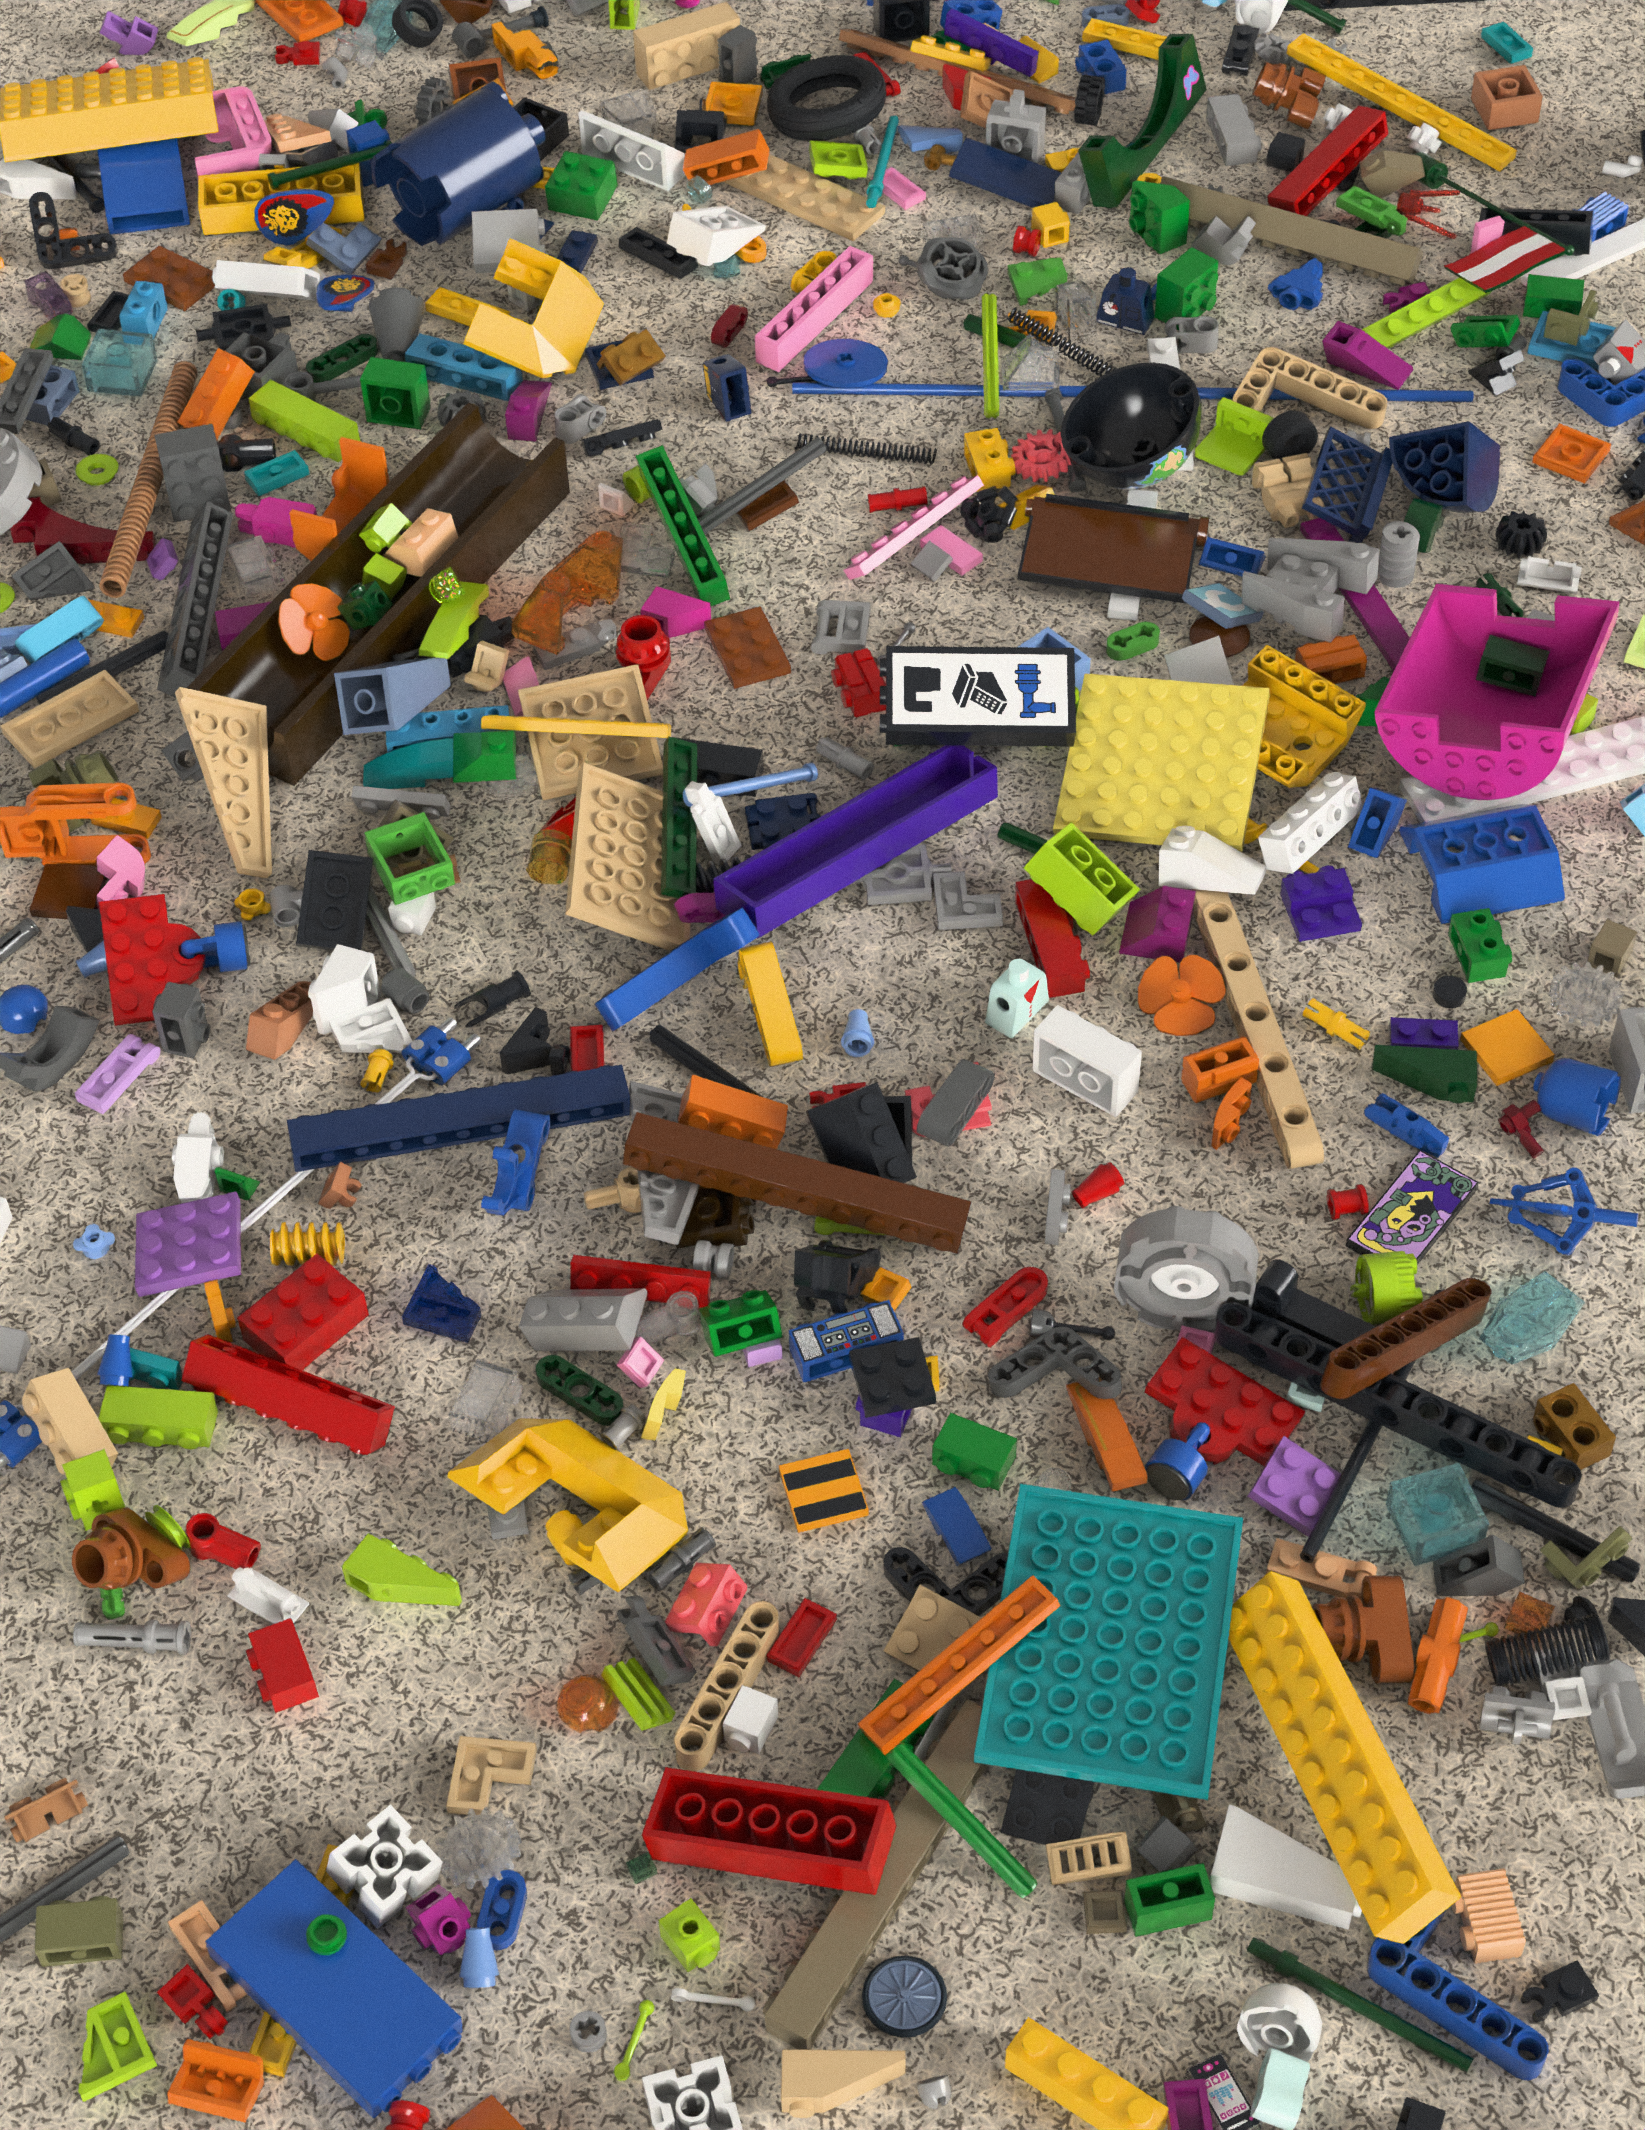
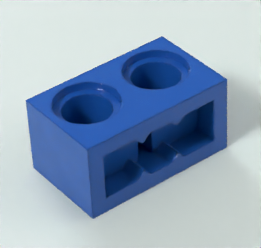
M993 0L944 1L940 25L944 29L946 14L953 8L999 30L1003 10Z
M1108 39L1079 46L1078 57L1075 59L1078 73L1104 77L1105 94L1125 90L1127 69Z

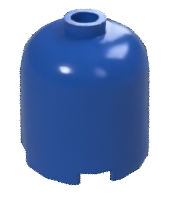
M1560 1058L1550 1064L1544 1073H1538L1533 1090L1538 1092L1537 1102L1544 1116L1589 1134L1600 1136L1610 1121V1118L1604 1117L1609 1103L1615 1105L1617 1103L1621 1076L1617 1075L1618 1072L1569 1058Z

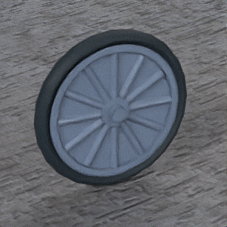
M907 1955L895 1956L876 1965L868 1974L862 1990V2005L872 2024L880 2031L900 2038L915 2037L932 2029L941 2019L947 2004V1988L937 1969L927 1961Z

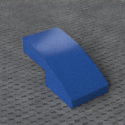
M956 1487L922 1502L937 1535H942L956 1566L992 1550L977 1519Z

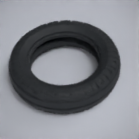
M848 55L819 57L816 60L811 59L803 62V64L800 63L792 67L776 79L768 93L767 110L770 120L776 129L790 138L801 141L836 139L837 137L840 138L862 129L879 115L886 100V85L879 69L868 60ZM848 87L859 90L850 99L831 107L805 109L794 106L803 97L822 89Z

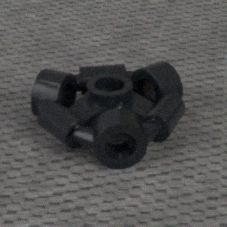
M1005 485L1002 488L992 486L978 491L977 496L972 499H965L961 504L960 513L962 518H965V528L975 538L981 537L987 543L1001 541L1004 530L1012 524L1017 511L1015 502L1018 499ZM998 495L1008 504L1005 508H1000L995 503Z

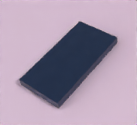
M966 137L950 169L949 177L1034 208L1054 202L1055 181L1061 172Z

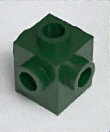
M376 580L364 585L360 582L352 586L337 608L352 629L356 631L368 625L374 627L393 603Z

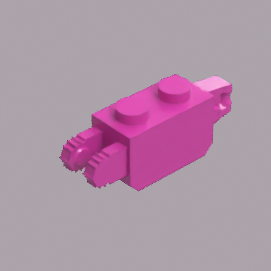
M267 497L262 499L259 505L246 503L237 505L235 507V516L240 518L237 521L238 530L254 535L255 540L296 548L293 543L290 511L294 509L317 515V511L313 504Z

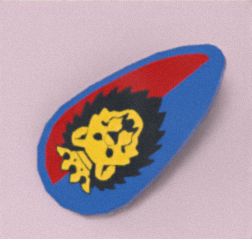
M296 189L273 193L265 196L257 203L254 210L255 222L261 233L273 243L293 245L306 238L327 219L332 211L334 199L326 192L312 189Z
M359 275L327 277L320 281L317 286V303L324 310L352 312L356 302L374 290V281Z

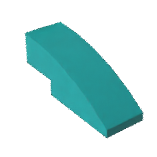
M453 738L408 745L364 764L363 786L384 789L426 787V779L453 778Z

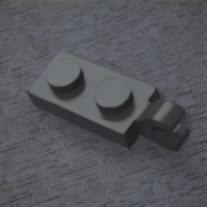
M641 1596L627 1597L626 1601L630 1608L618 1610L617 1616L621 1623L627 1625L625 1627L627 1633L661 1686L690 1682L697 1671L660 1615L651 1616Z

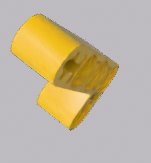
M772 941L740 948L738 952L740 980L744 979L743 989H748L769 1066L773 1067L803 1060L799 1034Z

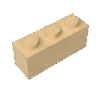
M66 1368L30 1379L22 1398L23 1408L37 1425L41 1441L48 1445L54 1455L58 1471L65 1475L62 1464L105 1449L112 1467L118 1452L70 1369Z

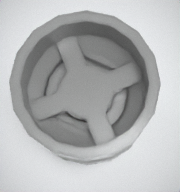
M698 1240L694 1252L693 1269L711 1271L718 1278L728 1279L733 1265L734 1245L722 1243L716 1246L712 1245L710 1241Z

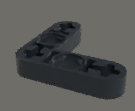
M37 192L30 197L29 209L39 261L44 268H64L108 261L116 257L118 247L115 238L107 233L61 239L52 197L45 192ZM41 201L45 203L47 217H41L38 207ZM44 225H50L54 228V231L50 236H42L39 234V229ZM102 243H107V252L102 251ZM51 244L54 260H48L46 245ZM90 244H92L94 254L92 255L89 248ZM75 246L85 248V253L81 257L72 256L70 251Z
M896 1547L889 1550L884 1556L883 1570L887 1580L910 1602L915 1595L914 1590L918 1585L929 1584L934 1587L935 1593L980 1616L1001 1599L1005 1573L1001 1574L998 1578L997 1576L999 1567L1006 1570L1008 1553H999L993 1556L953 1589H950L907 1548ZM896 1561L899 1564L907 1562V1572L912 1576L909 1582L908 1574L902 1568L893 1569V1562ZM995 1578H996V1588H995V1586H994V1584H993V1582H992ZM979 1586L986 1589L988 1595L982 1600H973L968 1596L967 1592L969 1589Z

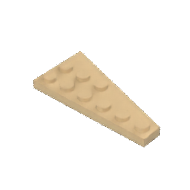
M179 687L175 691V695L237 873L268 878L272 874L266 706Z

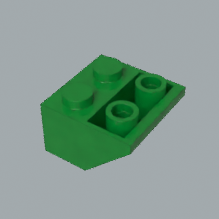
M1138 180L1132 182L1129 217L1131 230L1137 232L1145 240L1147 246L1152 247L1159 255L1187 244L1190 200L1172 185Z

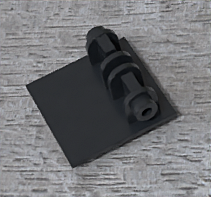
M1016 1769L1000 1833L1043 1845L1081 1838L1088 1806L1092 1801L1094 1793V1782Z

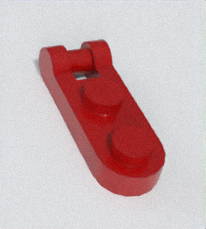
M1024 1267L1018 1270L964 1318L962 1326L970 1333L976 1332L981 1336L980 1341L991 1348L1009 1328L1044 1299L1048 1291L1047 1275L1037 1267ZM989 1316L995 1320L990 1325L984 1322Z

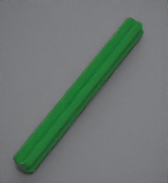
M899 1743L890 1751L887 1756L888 1761L1019 1897L1024 1898L1028 1896L1037 1886V1880L905 1743Z

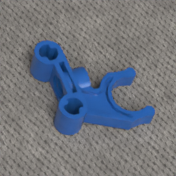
M517 1109L513 1111L505 1145L503 1147L495 1146L493 1151V1159L498 1161V1174L492 1196H483L481 1208H484L487 1213L504 1216L511 1208L522 1211H529L531 1209L535 1196L534 1180L542 1145L547 1141L550 1130L549 1115ZM525 1150V1158L519 1163L518 1154L515 1152Z

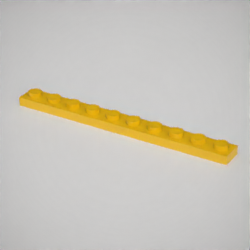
M1304 33L1287 46L1286 54L1418 127H1421L1423 123L1430 125L1440 132L1439 139L1499 172L1516 157L1517 150Z

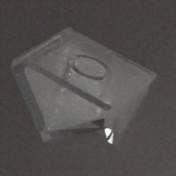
M1031 334L1026 336L1001 359L1003 390L1059 389V346H1043Z

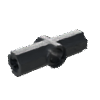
M228 434L217 442L222 468L226 472H237L243 468V465L263 464L276 458V446L273 438L243 440L238 435Z

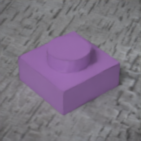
M163 537L146 559L152 577L158 580H163L179 561L172 541Z

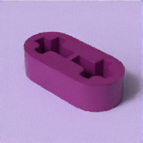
M715 893L688 894L679 898L674 904L680 921L684 923L715 922L725 916L716 909Z

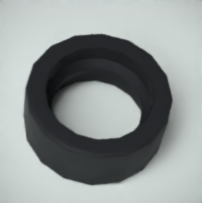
M402 0L392 16V24L396 34L405 43L420 48L429 46L442 31L444 23L440 10L431 0ZM406 11L415 12L426 20L430 31H421L415 28L406 17Z

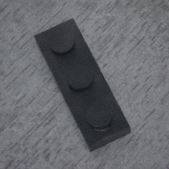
M635 227L619 238L620 249L678 279H682L698 268L696 258L676 252L675 247L638 227Z

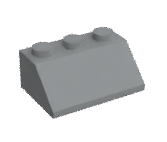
M645 1288L549 1290L528 1298L519 1328L535 1351L631 1350L648 1292Z

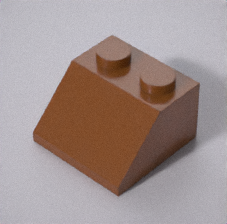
M501 57L449 64L448 73L454 101L499 78L506 90Z

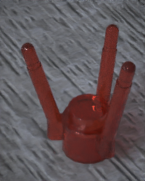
M1411 189L1410 193L1401 192L1396 211L1407 217L1408 221L1416 222L1451 239H1456V234L1415 215H1420L1421 211L1441 212L1440 208L1423 205V199L1420 197L1459 195L1460 191H1418Z

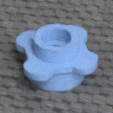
M91 1224L85 1228V1232L80 1238L73 1241V1247L76 1251H82L90 1259H98L107 1254L110 1245L115 1242V1237L112 1232L106 1233L100 1230L97 1224Z

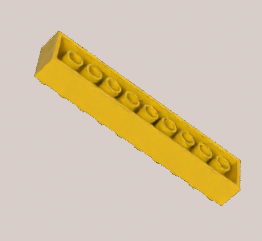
M1269 1571L1233 1603L1228 1639L1373 1935L1404 1944L1460 1899L1461 1896L1299 1581Z

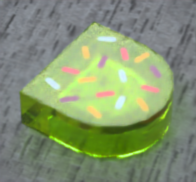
M451 566L434 575L430 580L429 590L431 595L440 603L451 602L465 594Z

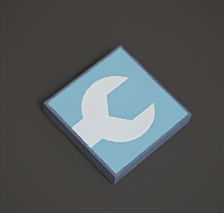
M1220 583L1186 589L1182 596L1184 602L1225 629L1259 622L1264 614L1262 610L1257 612L1242 604V597Z

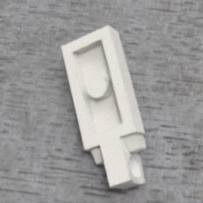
M692 781L685 788L687 799L693 804L690 810L693 813L692 816L713 863L719 865L720 859L724 858L728 861L742 845L720 796H715L711 790L709 791L706 783L702 784Z

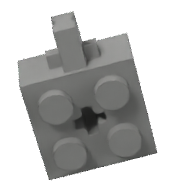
M1017 89L1013 90L1010 102L994 99L987 117L986 145L1039 164L1045 151L1046 107L1025 104V91Z

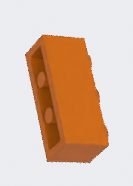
M760 129L686 149L683 171L691 187L698 189L700 185L699 177L703 179L701 186L703 187L704 181L709 186L766 170L770 149ZM696 177H698V188H696L694 183Z
M218 348L177 423L184 429L213 424L216 440H218L255 371L241 358Z
M692 1074L681 1098L678 1123L777 1149L785 1133L788 1105Z

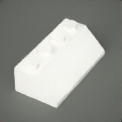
M583 110L578 113L583 155L614 161L615 170L666 191H669L685 176L683 171L685 153Z

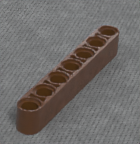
M1476 1278L1463 1279L1333 1350L1329 1354L1320 1383L1322 1391L1333 1398H1348L1482 1322L1492 1293L1490 1286Z

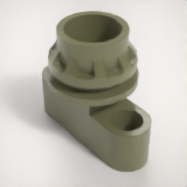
M100 750L92 754L80 753L75 756V763L71 759L64 761L66 768L64 771L57 761L52 758L28 773L34 788H37L39 785L120 783L113 767ZM66 819L69 833L85 824L84 819Z

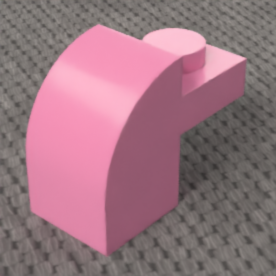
M117 835L97 857V871L110 880L97 894V908L99 910V902L126 899L128 898V893L133 897H140L144 890L145 865L143 858L136 848Z

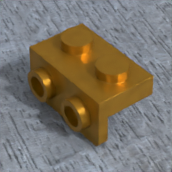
M645 329L639 334L636 331L628 334L622 340L623 343L618 346L614 344L607 346L601 351V358L596 365L599 369L606 366L616 382L621 386L662 362L666 355L649 331Z

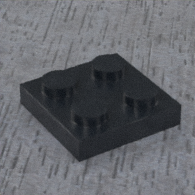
M919 1337L849 1351V1360L865 1418L936 1404V1393Z

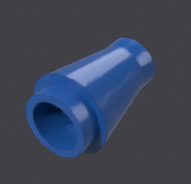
M108 1335V1342L97 1376H100L99 1385L129 1387V1379L133 1378L129 1345L130 1336Z

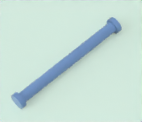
M806 763L802 768L708 787V789L715 796L724 797L801 780L812 782L817 780L818 770L814 763ZM684 789V790H683V800H684V803H685L688 807H691L693 804H691V803L688 801L687 796H686V792H685V789Z

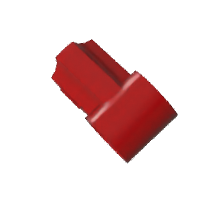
M198 1513L187 1522L186 1533L190 1542L189 1550L195 1558L200 1560L214 1559L234 1569L239 1567L243 1569L246 1567L252 1568L261 1550L259 1541L219 1525L217 1518L212 1514ZM202 1535H210V1536L207 1537V1538H203V1539L198 1538V1537H200V1536H202Z

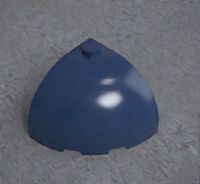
M1467 421L1389 437L1390 454L1395 470L1398 471L1404 485L1422 500L1442 505L1443 510L1457 513L1484 512L1494 502L1499 483L1500 445L1471 422Z

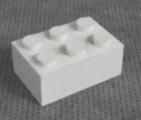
M1059 1005L1034 1030L1033 1072L1114 1117H1117L1138 1093L1142 1051L1137 1049L1132 1043L1115 1037L1103 1027L1095 1026L1081 1018L1077 1013L1068 1011Z

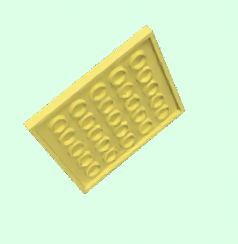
M1085 673L1076 713L1074 747H1069L1053 825L1054 835L1072 822L1088 839L1163 845L1172 828L1186 825L1194 827L1195 830L1205 831L1243 852L1270 689Z

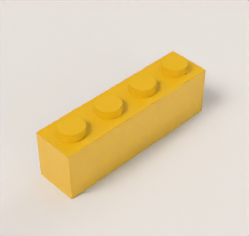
M1030 2017L1027 2018L1006 2049L1005 2068L1098 2130H1164L1166 2127L1168 2107Z

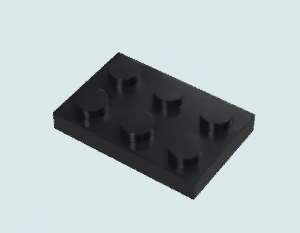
M316 850L308 851L296 946L334 951L336 945L339 944L362 951L374 861L372 857Z

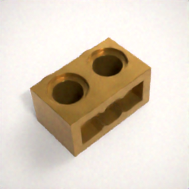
M1575 1383L1537 1400L1533 1416L1534 1426L1540 1435H1546L1553 1445L1563 1449L1562 1457L1574 1462L1582 1470L1611 1456L1616 1436Z

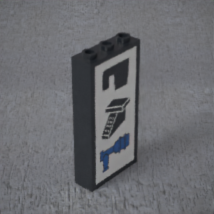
M886 646V658H880V677H886V686H880L879 703L880 705H886V714H880L879 732L886 733V745L1074 747L1076 736L1074 648Z

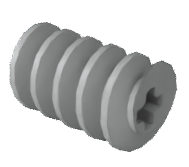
M1392 521L1383 527L1378 573L1380 574L1382 584L1388 587L1400 588L1409 585L1414 578L1420 535L1413 525L1402 521Z

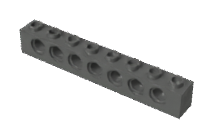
M206 501L191 522L157 690L176 698L175 691L179 687L187 688L203 671L233 513Z

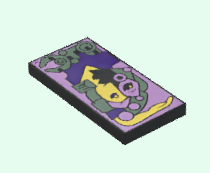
M1419 1150L1346 1240V1247L1360 1255L1405 1251L1407 1254H1414L1418 1265L1477 1191L1479 1182Z

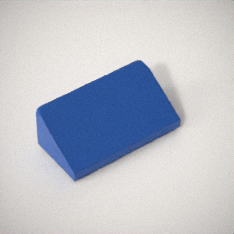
M1207 537L1198 565L1242 576L1244 571L1258 574L1266 557L1264 551Z

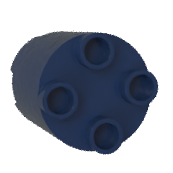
M489 82L375 154L371 163L373 183L376 188L389 184L395 199L402 209L392 221L404 235L420 246L435 240L440 246L472 226V212L495 211L510 199L517 197L543 179L544 173L540 164L537 147L545 142V132L536 117L531 114H525L521 117L509 104L508 97L501 86L495 82Z

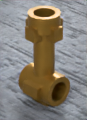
M936 144L930 150H927L924 162L928 169L937 170L941 164L952 166L957 156L946 154L945 148Z

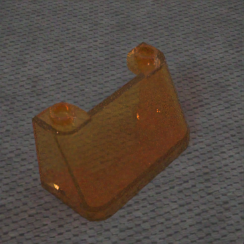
M603 530L587 537L540 580L513 617L511 625L512 635L519 640L558 655L565 648L566 638L561 636L562 618L568 610L577 602L591 607L594 604V600L606 599V604L612 605L619 597L623 539Z

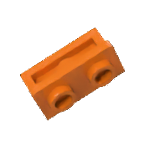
M187 2039L183 2045L184 2061L167 2092L168 2103L246 2123L264 2086L263 2059L249 2052H239L215 2046L209 2042Z

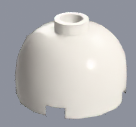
M1271 1983L1261 1986L1248 1997L1241 2011L1237 2032L1241 2042L1257 2057L1258 2049L1267 2051L1272 2047L1308 2062L1312 2058L1313 2052L1317 2049L1322 2020L1316 2003L1307 1993L1285 1983Z

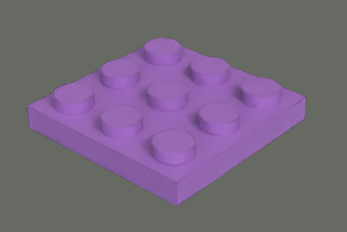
M237 1192L136 1214L135 1289L139 1297L241 1275V1206Z

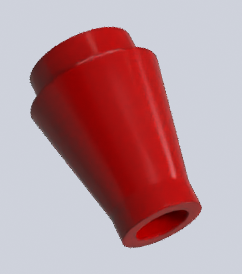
M1108 1162L1105 1165L1099 1164L1071 1193L1075 1201L1084 1208L1091 1203L1119 1193V1188L1125 1183L1118 1169L1111 1162Z

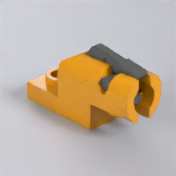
M501 21L491 24L494 46L515 71L528 68L541 79L557 74L559 66L558 57L550 42L541 41L530 30H523L513 34Z

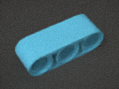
M80 596L21 634L15 641V646L31 664L72 638L78 641L83 640L96 631L103 624L104 619L85 596Z

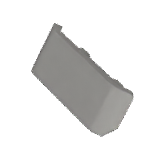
M1618 1659L1606 1660V1662L1602 1661V1663L1595 1661L1593 1665L1587 1662V1666L1581 1663V1667H1577L1578 1677L1583 1676L1592 1712L1591 1715L1587 1716L1608 1792L1616 1799L1645 1796V1706L1634 1669Z

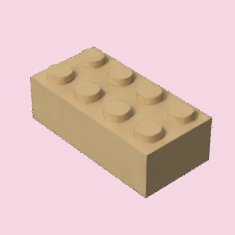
M726 1L634 30L636 74L645 86L652 90L719 68L720 64L718 62L720 60L718 59L719 47L717 39L740 25V17Z

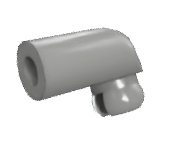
M336 57L327 58V61H324L322 64L323 70L327 69L326 74L329 75L334 73L332 80L334 88H343L348 70Z

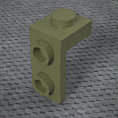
M1590 291L1579 315L1551 308L1547 315L1544 337L1576 346L1581 335L1586 336L1591 319H1594L1599 306V303L1595 302L1597 291Z
M1619 1526L1577 1566L1550 1540L1540 1549L1548 1558L1543 1565L1558 1580L1565 1576L1577 1589L1583 1585L1587 1587L1600 1577L1602 1573L1600 1569L1610 1560L1615 1561L1627 1552L1629 1549L1628 1543L1633 1538Z

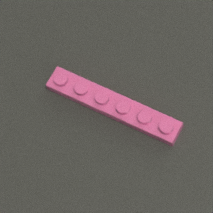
M962 476L950 484L952 489L948 492L945 490L933 496L930 499L932 504L928 507L924 505L911 513L912 519L908 522L904 520L891 528L893 533L888 537L884 535L871 543V550L868 552L864 550L850 559L852 564L843 570L848 579L851 580L865 576L984 486L979 476L968 479Z

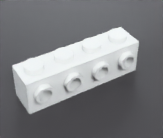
M1340 772L1326 774L1318 784L1307 791L1298 802L1288 808L1287 812L1277 821L1273 822L1258 837L1266 870L1293 874L1362 810L1361 793L1356 776L1344 775Z

